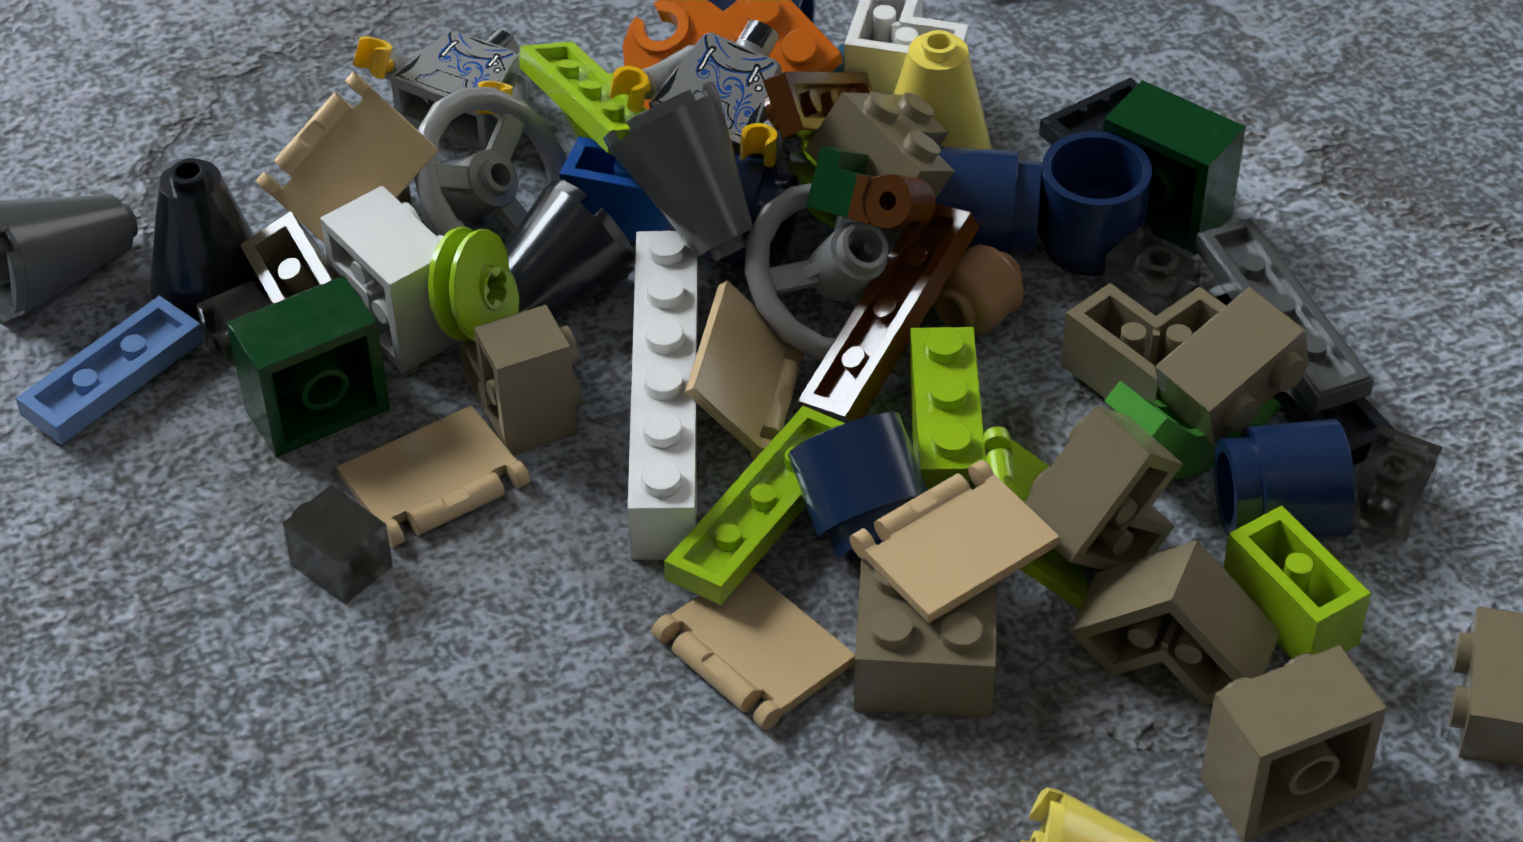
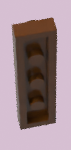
M782 72L763 80L768 94L764 99L766 114L772 126L776 130H780L782 138L813 137L841 93H870L873 91L867 73Z
M935 203L933 216L923 228L916 231L903 230L888 254L885 269L870 283L799 397L798 402L802 406H806L844 423L864 417L909 344L910 328H918L980 228L971 212Z

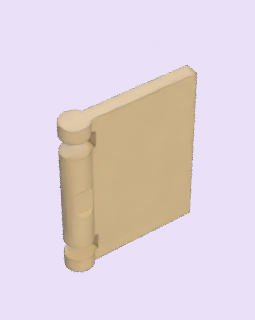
M352 72L345 79L346 84L363 97L355 108L334 92L274 159V162L292 177L288 183L282 187L274 177L265 171L256 179L257 184L273 196L289 212L291 211L323 243L324 238L320 217L382 185L397 199L414 180L419 171L440 151L355 72Z
M729 281L718 285L685 393L750 451L751 458L755 460L785 425L800 371L798 365L802 362L804 353L781 340L756 307Z
M472 405L337 466L338 476L382 532L391 548L405 542L403 532L399 526V523L408 520L414 533L419 536L504 496V486L499 477L506 473L516 489L530 483V477L524 464L519 460L517 461Z
M979 460L968 467L970 479L977 488L972 490L966 479L957 473L876 520L874 527L883 543L877 545L871 534L863 528L850 535V544L855 553L860 558H865L928 624L1059 545L1060 536L993 473L989 464L984 460Z
M753 570L749 572L722 605L702 596H697L671 615L665 614L654 623L651 631L656 639L666 644L673 640L680 630H683L684 633L679 635L674 641L672 652L742 712L750 711L758 703L759 699L763 698L765 702L756 709L753 715V722L765 731L774 727L783 715L855 665V653Z

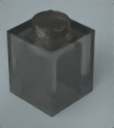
M332 485L311 501L301 504L288 519L282 522L291 566L344 605L393 567L386 523Z

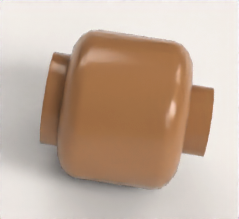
M979 244L967 248L933 303L935 312L940 320L947 327H974V336L991 332L1015 313L1023 302L1024 285L1021 279L1022 271L1019 264L1010 254L999 251L994 247Z

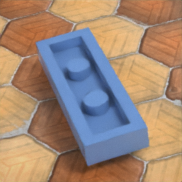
M158 296L16 397L20 415L59 444H64L202 343L204 338L201 324L161 296Z

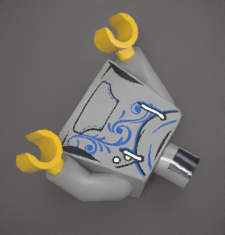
M749 20L736 43L714 33H706L702 35L695 45H688L659 63L643 70L633 66H622L614 71L609 97L614 99L618 95H629L627 109L634 113L640 112L643 108L644 100L651 99L649 106L652 108L689 89L694 98L698 100L704 97L702 93L703 84L714 82L720 95L734 154L740 155V160L746 161L747 157L762 159L764 155V166L773 167L776 163V152L789 139L782 138L780 130H776L772 126L764 106V99L768 94L763 80L782 73V68L776 60L769 57L779 39V35L774 29L763 22Z
M494 30L485 41L458 31L447 32L429 47L405 56L392 52V45L381 39L369 36L359 38L353 66L369 69L372 76L391 81L394 109L417 129L435 102L459 88L493 87L517 97L529 105V85L527 80L521 76L519 68V56L517 55L519 53V46L515 38L504 30ZM467 111L450 121L441 137L478 151L485 150L500 115L490 111Z

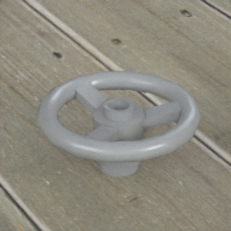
M493 87L459 88L435 102L417 129L437 148L439 146V139L450 121L467 111H490L500 115V118L485 150L454 165L436 163V154L414 178L419 202L439 235L444 236L449 230L465 227L460 221L471 222L491 212L498 216L513 235L528 213L515 198L518 192V176L510 161L522 131L530 138L544 163L548 184L553 180H560L559 173L567 159L549 124L523 100Z
M809 183L789 187L761 208L753 224V229L750 230L746 238L744 274L756 309L779 338L812 359L822 361L834 343L835 338L821 336L798 322L778 298L777 294L814 287L821 295L830 300H849L855 308L870 283L885 269L888 260V245L893 248L903 230L879 228L836 215L834 232L814 250L809 260L769 268L770 244L780 224L798 210L811 208L806 206L812 184Z

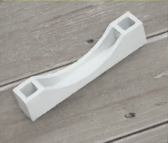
M677 231L636 232L628 479V522L631 560H665L697 525V403L685 393L697 355L699 257Z

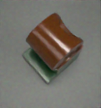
M821 145L807 207L879 228L916 231L923 228L931 220L935 211L936 199L933 189L925 180L913 176L882 174L878 176L865 172L869 155L849 149Z

